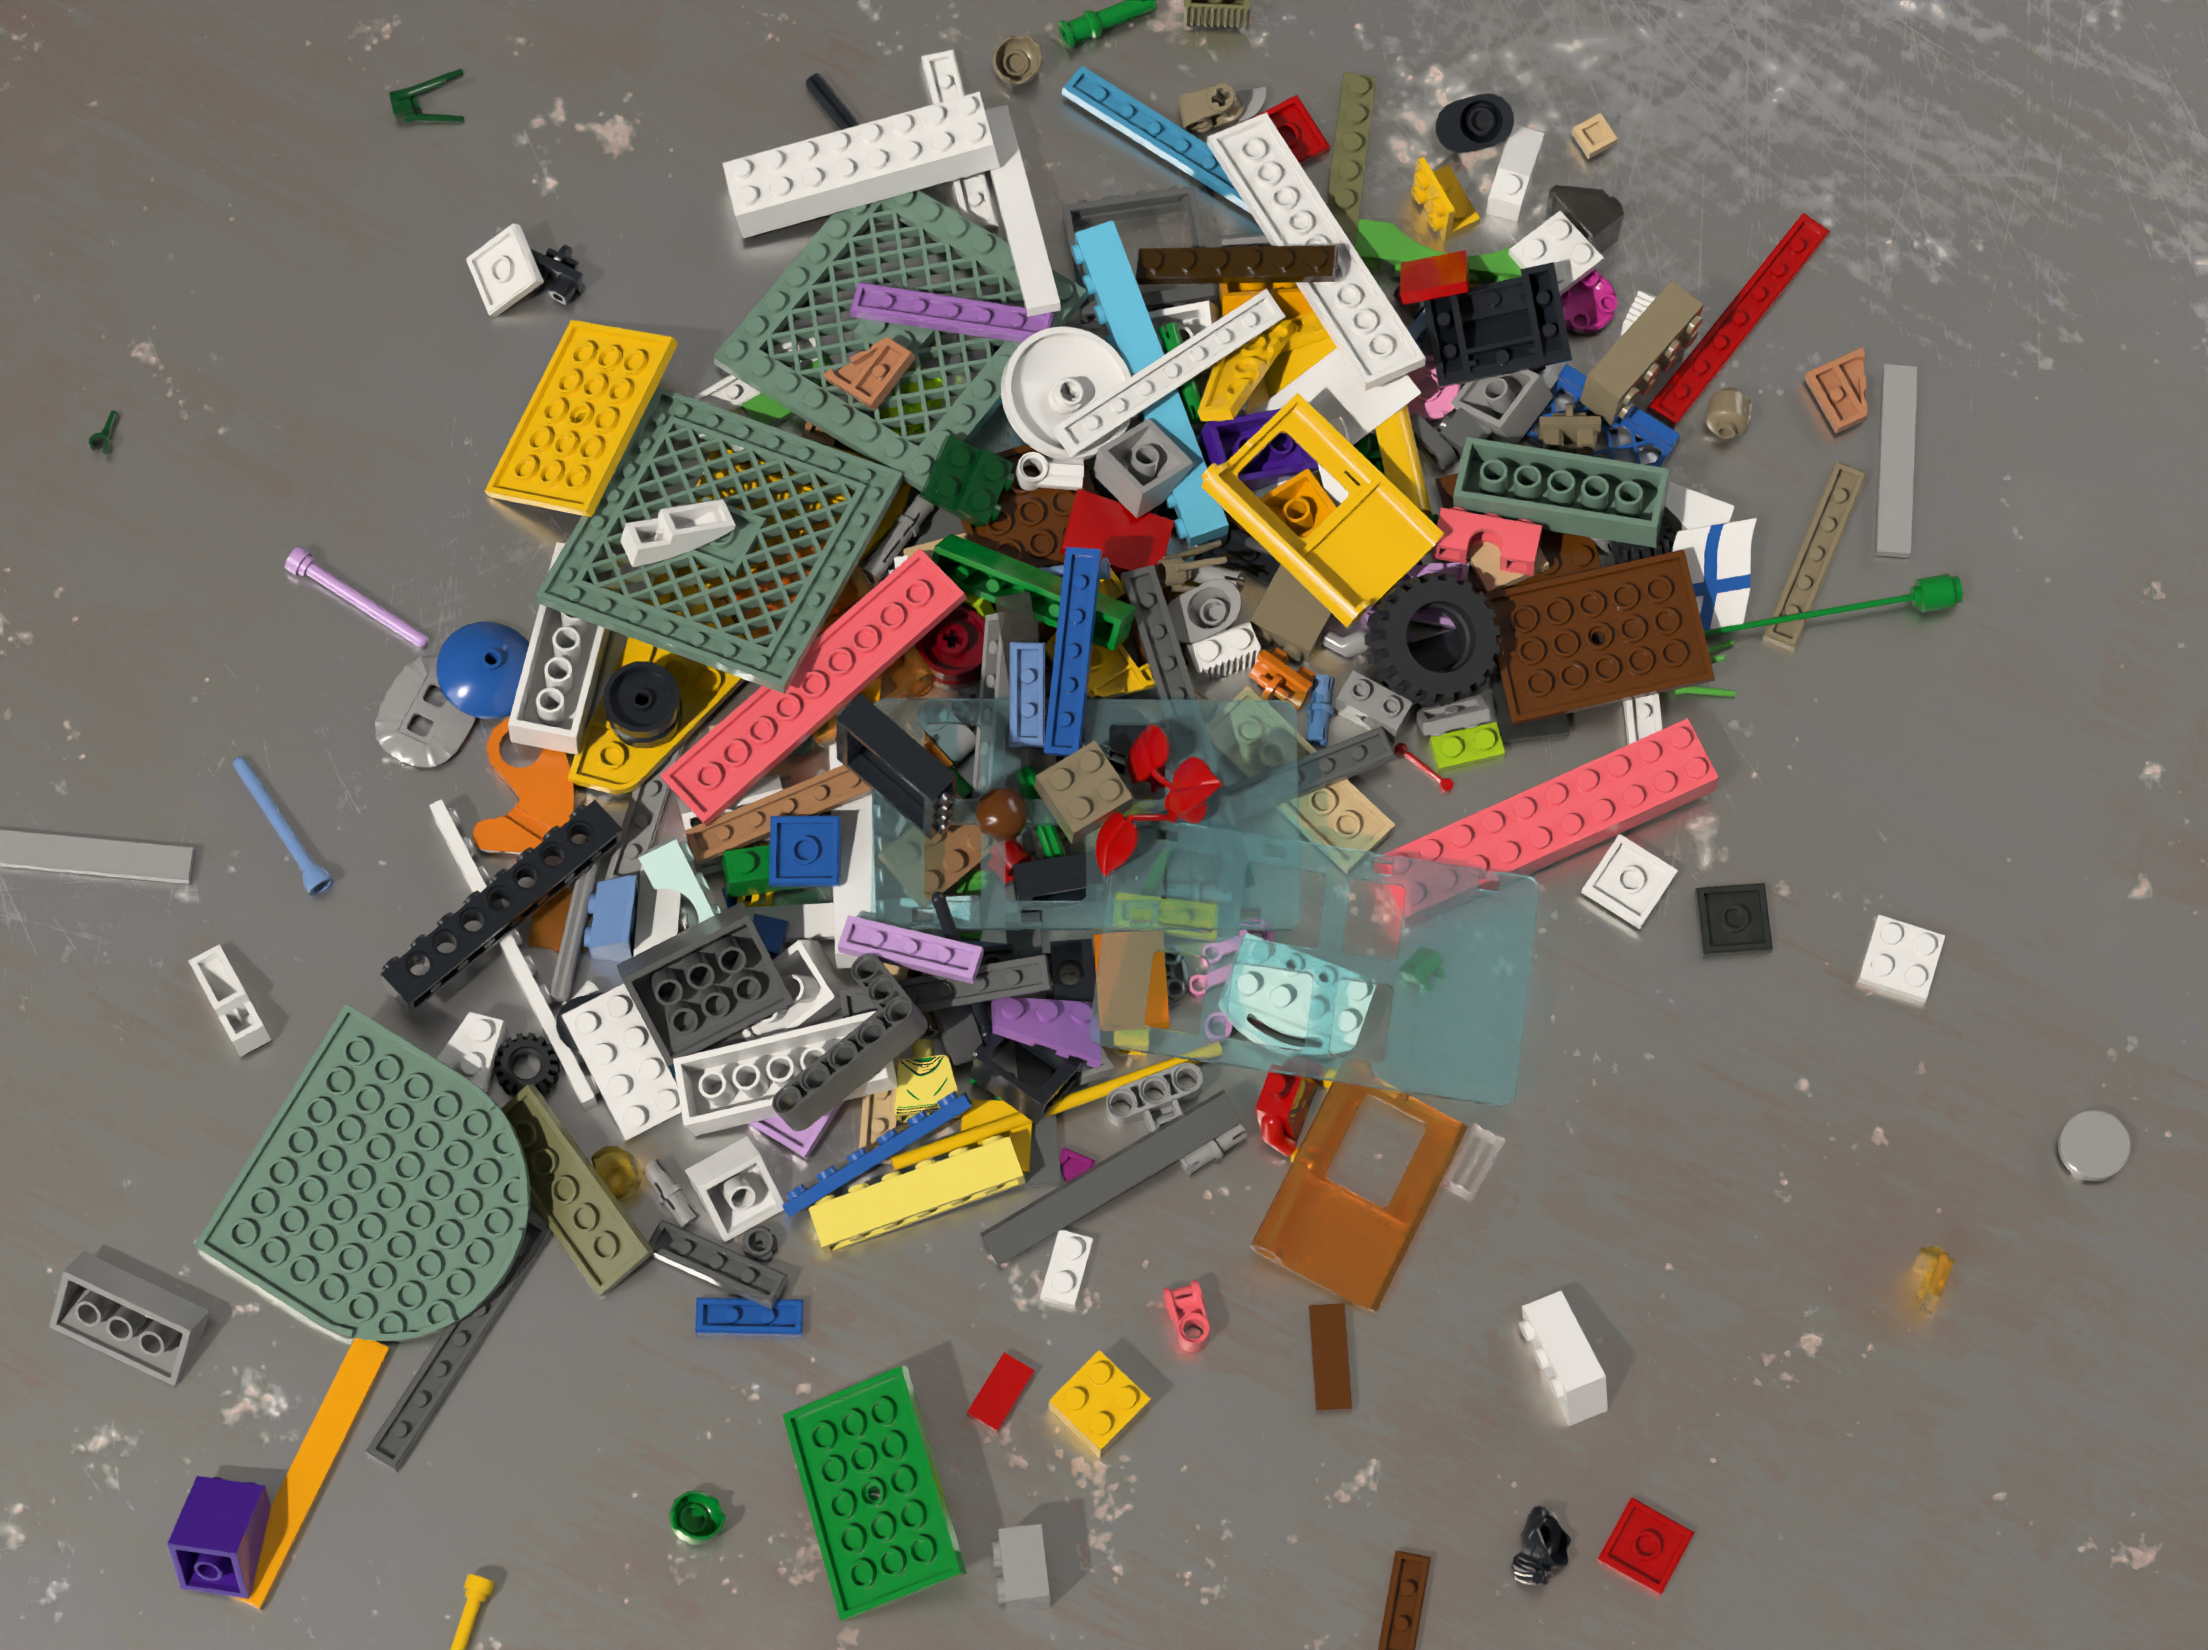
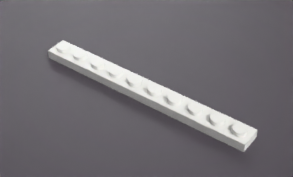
M442 799L430 804L429 807L472 893L476 890L479 892L483 891L490 885V878L483 865L478 868L476 867L472 857L477 855L469 837L461 838L457 827L462 824L454 808L446 809ZM497 899L491 904L496 909L505 908L501 899ZM515 928L498 943L586 1112L598 1106L594 1095L599 1093V1089L592 1075L584 1076L579 1065L584 1063L580 1052L567 1047L560 1040L556 1030L557 1015L553 1016L548 1006L553 1003V1000L545 984L537 985L533 975L538 973L529 954L522 956L517 945L523 942Z

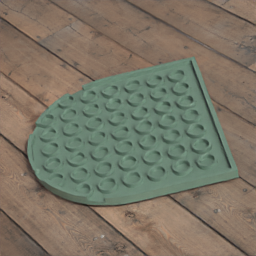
M345 1003L194 1246L310 1320L329 1330L363 1340L383 1342L421 1338L448 1328L470 1315L496 1291L509 1273L522 1246L529 1220L530 1179L526 1158L518 1136L507 1116L484 1090L462 1074L353 1006Z

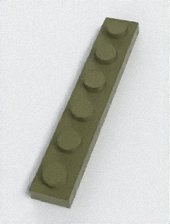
M1344 72L1326 205L1355 248L1376 77Z

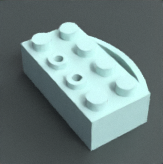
M1245 933L1237 947L1217 1007L1239 1032L1265 1049L1292 1058L1301 1057L1306 1060L1333 1059L1348 1055L1356 1046L1377 981ZM1247 1017L1264 1023L1280 1033L1306 1039L1322 1046L1321 1048H1305L1280 1042L1255 1028L1247 1021Z

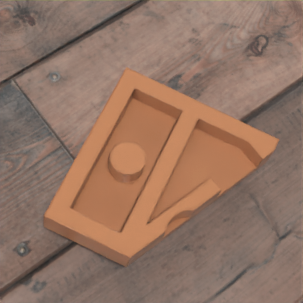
M885 337L873 344L869 350L861 351L850 357L851 363L835 372L831 368L823 376L829 383L876 411L916 357L911 351Z
M1863 347L1808 371L1804 376L1805 381L1836 434L1865 421L1867 418V400L1865 399L1866 376L1864 375L1865 350Z

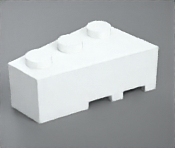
M469 1012L437 1059L471 1080L489 1095L495 1075L494 1059L499 1054L498 1048L500 1045H504L508 1032L504 1020Z
M1562 1291L1522 1306L1523 1321L1519 1322L1520 1329L1527 1342L1531 1341L1535 1348L1534 1355L1540 1369L1546 1373L1550 1388L1561 1407L1568 1426L1608 1411L1606 1375Z

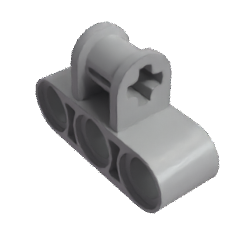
M1181 1063L1115 1088L1108 1094L1106 1099V1117L1110 1123L1120 1127L1144 1120L1148 1132L1151 1133L1183 1114L1180 1105L1191 1102L1199 1096L1203 1083L1202 1071L1195 1064ZM1182 1076H1190L1196 1081V1085L1185 1089L1179 1086L1177 1081ZM1156 1088L1162 1091L1164 1096L1159 1101H1150L1144 1093L1148 1089ZM1120 1100L1126 1101L1131 1106V1109L1126 1113L1120 1114L1113 1110V1103Z

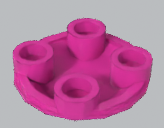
M1596 269L1561 295L1566 328L1577 333H1591L1602 329L1612 320L1617 308L1616 293L1612 284L1603 275L1599 274Z

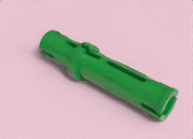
M1178 323L1166 324V330L1164 326L1157 330L1166 354L1183 343ZM1194 377L1178 388L1190 424L1201 422L1198 408L1202 396Z

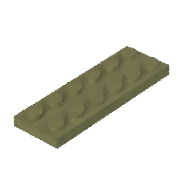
M534 1084L526 1085L501 1110L513 1126L524 1151L530 1179V1201L597 1295L605 1296L655 1251Z

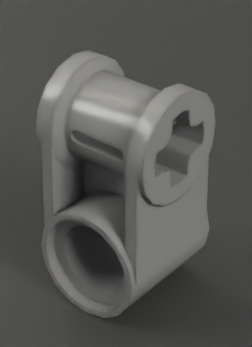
M929 701L918 709V727L953 763V767L976 747L975 734L965 724L958 721L941 703ZM929 717L933 720L938 717V724L936 725L934 722L926 724V718Z

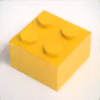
M1098 1350L1049 1400V1410L1101 1458L1150 1408L1151 1399Z

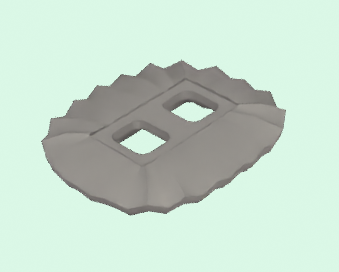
M420 656L414 662L405 665L402 672L395 677L392 686L386 691L385 698L379 707V713L374 722L376 739L386 753L402 762L417 767H434L450 759L465 740L476 717L467 715L455 708L447 699L441 707H436L424 701V696L430 686L435 685L439 687L436 676L438 656ZM415 715H421L433 721L429 733L424 737L408 730V726Z

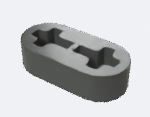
M1413 413L1410 416L1417 448L1437 468L1441 470L1447 468L1457 459L1455 451L1420 415Z

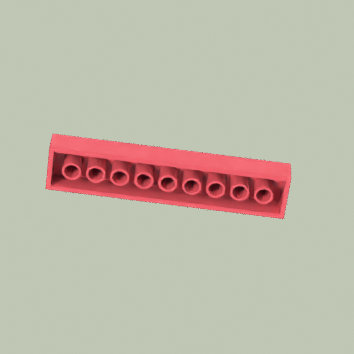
M1687 718L1375 858L1374 871L1403 930H1406L1716 791L1719 777Z

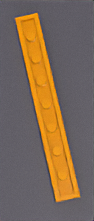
M354 1338L271 1505L249 1599L233 1598L262 1610L390 1352L389 1347L373 1340Z

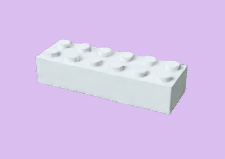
M556 542L549 571L565 543ZM605 551L599 561L608 558ZM625 566L618 567L621 575H624ZM613 569L595 575L598 583L615 578ZM589 577L588 580H587V582L592 584V582H591V580H590V577ZM620 588L613 590V592L620 594ZM540 604L508 723L511 742L576 755L579 754L610 634L609 629Z
M876 1011L673 1059L684 1126L697 1136L778 1117L779 1115L772 1107L774 1095ZM893 1060L842 1101L898 1088Z

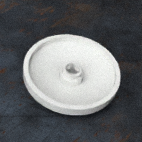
M1074 327L1047 328L1028 337L1017 347L1007 361L1001 380L1002 404L1012 428L1030 447L1054 459L1064 461L1086 460L1097 456V451L1100 447L1124 434L1131 419L1072 458L1052 429L1130 378L1131 375L1116 350L1097 335Z

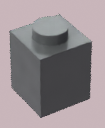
M1460 407L1453 417L1448 414L1437 429L1440 436L1455 451L1457 459L1460 461L1466 437L1491 440L1493 431Z

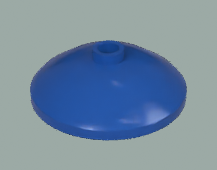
M476 622L456 630L443 643L437 658L436 676L443 695L455 708L476 718L499 719L510 716L526 659L529 641L513 628L495 622ZM491 657L495 659L496 664L489 665L485 662V659Z

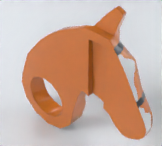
M506 718L493 728L486 744L491 768L516 793L520 801L506 815L477 822L474 826L472 837L475 846L480 851L520 855L527 848L532 847L534 849L541 844L544 835L551 828L557 825L561 827L570 820L569 816L574 811L573 782L567 779L570 767L565 752L542 748L539 758L532 765L513 767L507 764L501 757V748L510 737L508 728L510 718Z

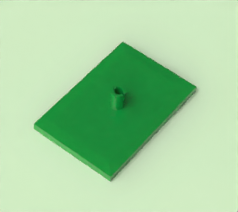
M898 1366L783 1414L840 1621H848L967 1574L907 1366Z

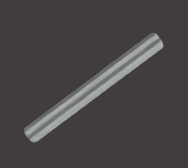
M601 859L576 878L550 990L552 1000L557 1002H568L589 914L590 893L594 892Z

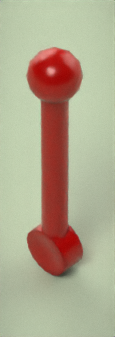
M1398 743L1395 745V753L1399 756H1405L1439 783L1442 792L1449 793L1452 791L1454 783L1451 779H1443L1409 752L1406 744Z

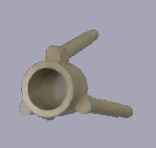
M1216 540L1175 555L1163 556V559H1160L1157 563V576L1161 586H1168L1170 593L1187 592L1197 587L1184 584L1186 580L1191 578V569L1226 563L1228 558L1223 556L1191 562L1184 559L1220 547L1222 541Z

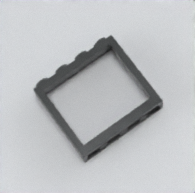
M1176 185L1165 191L1153 192L1151 190H1142L1131 196L1108 195L1101 200L1089 202L1078 200L1076 204L1063 205V225L1073 281L1085 288L1082 276H1084L1082 264H1076L1071 251V246L1075 245V227L1185 211L1192 248H1205L1195 187L1177 189ZM1199 284L1197 286L1141 294L1148 312L1210 301L1214 304L1215 296L1213 284ZM1087 298L1079 307L1081 324L1097 322L1094 312V306L1098 305L1096 300L1088 301Z

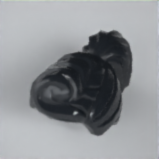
M1536 1506L1532 1508L1528 1515L1526 1525L1520 1535L1522 1551L1513 1557L1511 1566L1515 1579L1526 1585H1546L1550 1583V1579L1553 1578L1552 1568L1565 1567L1569 1560L1567 1550L1571 1543V1537L1563 1530L1558 1517L1552 1509L1545 1506Z

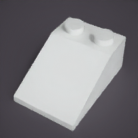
M798 940L773 960L794 1003L741 1029L747 1041L816 1025L841 1008L839 990L848 988L818 940Z

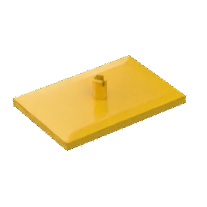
M571 320L484 492L491 498L592 517L679 343L669 336Z

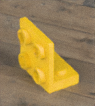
M1424 156L1417 159L1411 191L1416 202L1419 205L1423 204L1428 212L1427 219L1433 231H1439L1443 239L1447 240L1478 225L1480 217L1449 164L1436 171H1432Z

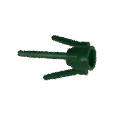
M458 69L415 86L389 92L395 118L404 116L405 123L414 121L464 122L465 118L463 116L415 113V110L421 109L418 94L442 86L446 81L462 75L464 71Z

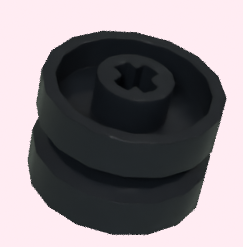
M635 661L620 667L610 676L604 688L603 703L612 732L623 743L634 748H654L665 744L677 733L682 723L683 705L675 678L663 666L653 662Z

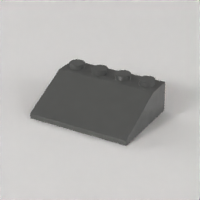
M743 901L617 965L621 979L667 1066L674 1064L673 1059L692 1055L794 1003Z

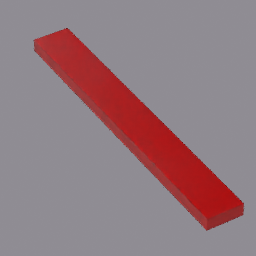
M1805 213L1801 214L1648 405V413L1673 430L1677 427L1827 239L1830 233L1827 228Z

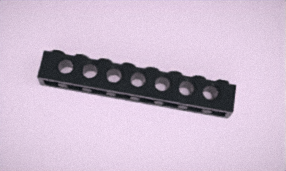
M593 800L587 806L585 804L578 806L570 814L568 822L561 827L557 825L551 828L544 835L541 844L534 849L529 847L524 850L516 859L517 863L509 870L501 869L491 878L488 887L481 892L476 890L464 900V906L454 914L449 912L437 922L435 930L427 936L425 934L418 936L410 944L408 952L400 958L398 956L391 958L383 966V972L380 974L381 985L409 1015L622 842L623 829L596 800ZM582 834L588 837L589 840L584 844H576L571 838ZM550 856H557L562 859V862L559 865L551 866L545 863V859ZM529 877L534 879L536 883L532 887L525 888L520 886L518 881ZM497 899H504L509 902L508 907L504 909H496L491 904ZM470 921H478L483 925L477 931H469L464 927ZM442 943H452L456 947L450 953H442L437 949ZM419 964L429 968L428 972L423 975H415L410 970Z

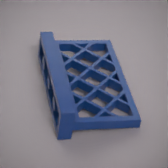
M1566 364L1560 372L1558 380L1550 390L1553 398L1524 437L1544 448L1543 444H1538V435L1533 430L1538 424L1540 417L1552 416V413H1565V410L1556 412L1554 399L1561 389L1573 396L1575 404L1573 413L1591 411L1586 406L1579 407L1578 400L1580 401L1587 376ZM1551 406L1552 413L1544 414L1548 407ZM1634 407L1624 420L1619 417L1612 426L1603 420L1600 432L1605 431L1608 448L1597 450L1594 455L1586 456L1597 457L1610 454L1611 460H1615L1614 453L1633 449L1636 463L1641 464L1638 448L1651 445L1662 453L1656 462L1644 465L1662 467L1670 453H1673L1679 444L1680 434L1639 408ZM1623 427L1630 432L1632 443L1616 447L1612 446L1609 430ZM1635 436L1639 437L1643 441L1636 442Z

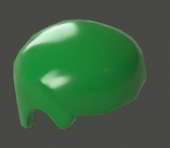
M687 1491L677 1497L672 1504L668 1516L675 1536L689 1545H703L715 1539L726 1520V1514L722 1512L719 1500L702 1491Z

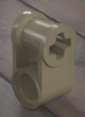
M1220 83L1200 91L1186 93L1178 99L1183 129L1192 135L1201 134L1212 128L1235 122L1245 112L1243 99L1235 93L1230 85Z

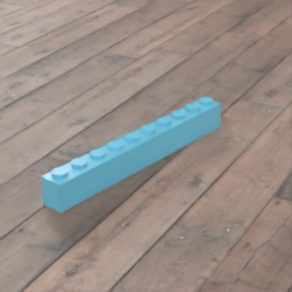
M1111 220L1076 232L1075 245L1071 246V251L1076 264H1082L1086 272L1082 279L1088 295L1094 294L1098 304L1094 306L1099 325H1106L1109 335L1105 336V341L1116 350L1126 364L1130 375L1133 376L1164 356L1114 221ZM1176 389L1136 416L1139 415L1142 422L1150 418L1194 462L1190 471L1165 499L1168 508L1174 507L1178 519L1174 520V524L1179 538H1186L1190 548L1228 535L1229 524L1222 507L1201 487L1204 482L1201 476L1207 469V466Z

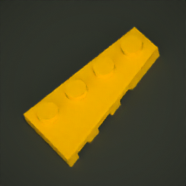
M1292 320L1276 323L1214 364L1198 408L1201 421H1225L1235 418L1294 333L1295 329Z

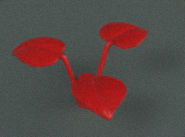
M1154 724L1148 725L1133 743L1127 758V770L1130 777L1139 782L1145 781L1152 774L1157 781L1170 790L1164 802L1168 814H1131L1126 819L1123 814L1117 812L1105 821L1096 840V859L1102 874L1109 877L1113 870L1125 863L1135 850L1138 842V829L1133 824L1135 821H1169L1175 823L1179 818L1188 823L1197 824L1205 816L1207 810L1205 800L1223 785L1213 774L1207 763L1198 757L1186 759L1177 768L1173 776V784L1164 778L1157 768L1164 765L1169 757V741L1165 732Z

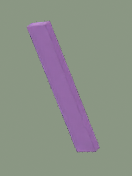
M859 282L857 283L850 308L851 317L1019 343L1024 342L1028 337L1041 330L1052 328L1055 319L1054 312L1028 317L1025 307Z

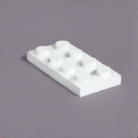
M624 983L561 1015L626 1141L682 1112L677 1084Z

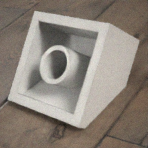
M747 1136L685 1170L698 1198L724 1243L784 1210L782 1207L784 1202L765 1163Z

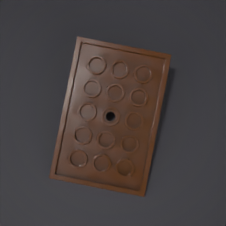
M1684 550L1485 594L1488 597L1484 601L1487 608L1494 606L1498 616L1493 617L1494 625H1501L1502 636L1497 637L1496 644L1502 645L1501 656L1497 657L1512 726L1715 681ZM1599 639V642H1602V644H1595L1596 640Z

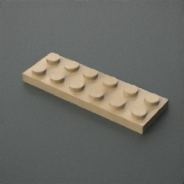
M1246 686L1205 725L1212 748L1244 779L1317 752L1313 746L1249 686ZM1348 779L1275 807L1346 875L1395 829V824Z

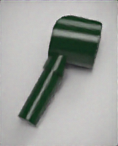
M112 410L101 433H95L90 437L88 444L93 451L101 440H105L102 453L109 454L112 451L113 445L109 438L119 416L117 411Z

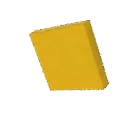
M970 1099L973 1104L962 1113L961 1132L1018 1113L1019 1111L1000 1100ZM1032 1123L998 1134L1002 1138L1010 1136L1022 1173L1029 1172ZM984 1140L964 1147H968L969 1150L983 1146L982 1142Z

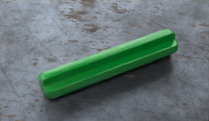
M1028 765L1016 770L1015 774L1046 859L1066 856L1051 813L1034 788L1036 777L1034 767Z

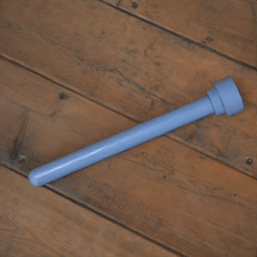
M236 757L233 761L234 768L304 872L302 874L304 879L303 885L311 896H316L329 889L334 880L327 869L314 864L244 757Z

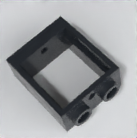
M1096 851L1013 864V888L1018 913L1042 912L1100 902L1101 891L1106 890L1105 881H1107V876L1102 874L1098 866Z
M992 1033V1040L987 1045L980 1044L972 1054L970 1061L973 1062L969 1077L1038 1124L1077 1081L1083 1060L1069 1055V1058L1056 1055L1057 1050L1039 1044L1032 1047L1015 1041L1056 1070L1039 1091L1036 1092L992 1061L1010 1040L1009 1038Z

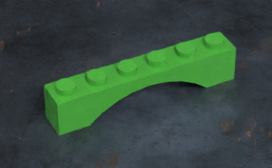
M1359 219L1355 250L1371 274L1379 272L1390 273L1400 278L1402 262L1447 254L1417 243L1403 234L1393 223ZM1511 247L1489 254L1468 255L1469 284L1484 285L1521 277V268L1508 255Z

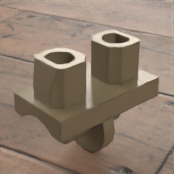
M1565 403V413H1552V416L1539 418L1538 444H1543L1544 449L1563 452L1564 444H1576L1578 454L1594 455L1596 445L1600 442L1601 416H1586V413H1573V403Z

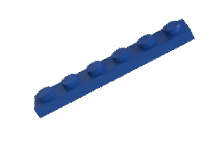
M1066 547L1044 753L1046 755L1069 756L1081 749L1102 561V551L1100 549Z
M955 1091L951 1092L937 1101L940 1108L930 1114H927L925 1109L907 1119L910 1126L897 1133L895 1128H892L876 1138L879 1143L876 1147L869 1151L864 1146L846 1157L849 1161L848 1164L838 1170L835 1165H832L816 1175L819 1181L807 1188L802 1183L787 1192L786 1196L789 1200L785 1201L782 1207L789 1217L793 1216L967 1110L973 1104L966 1092L959 1096Z

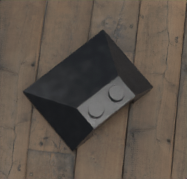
M1554 262L1520 269L1521 277L1470 287L1466 293L1423 301L1439 388L1573 360Z

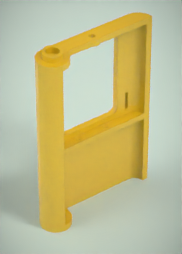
M1299 393L1287 402L1226 463H1222L1219 466L1213 463L1201 476L1204 480L1201 487L1348 629L1354 626L1444 535L1441 529ZM1280 433L1288 434L1348 492V497L1306 538L1297 536L1238 478L1239 472Z

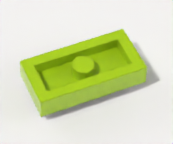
M1497 722L1449 732L1440 736H1432L1429 740L1438 773L1505 757V750Z

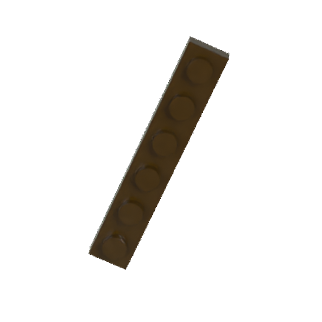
M1336 245L1139 249L1136 281L1139 285L1335 282L1338 250Z

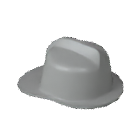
M1224 579L1207 581L1179 595L1167 606L1178 641L1182 643H1195L1230 629L1241 612L1242 599L1235 585Z

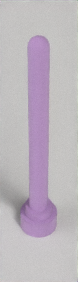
M297 546L287 558L284 568L296 576L302 575L303 577L310 576L418 647L427 645L428 638L425 634L316 565L312 554L306 549Z

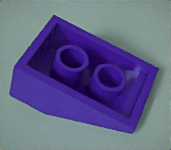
M1280 409L1236 416L1233 420L1208 421L1197 436L1207 468L1213 463H1216L1218 466L1226 463ZM1280 433L1239 472L1238 478L1253 492L1289 480L1307 468L1313 472L1319 470L1318 463L1288 434Z

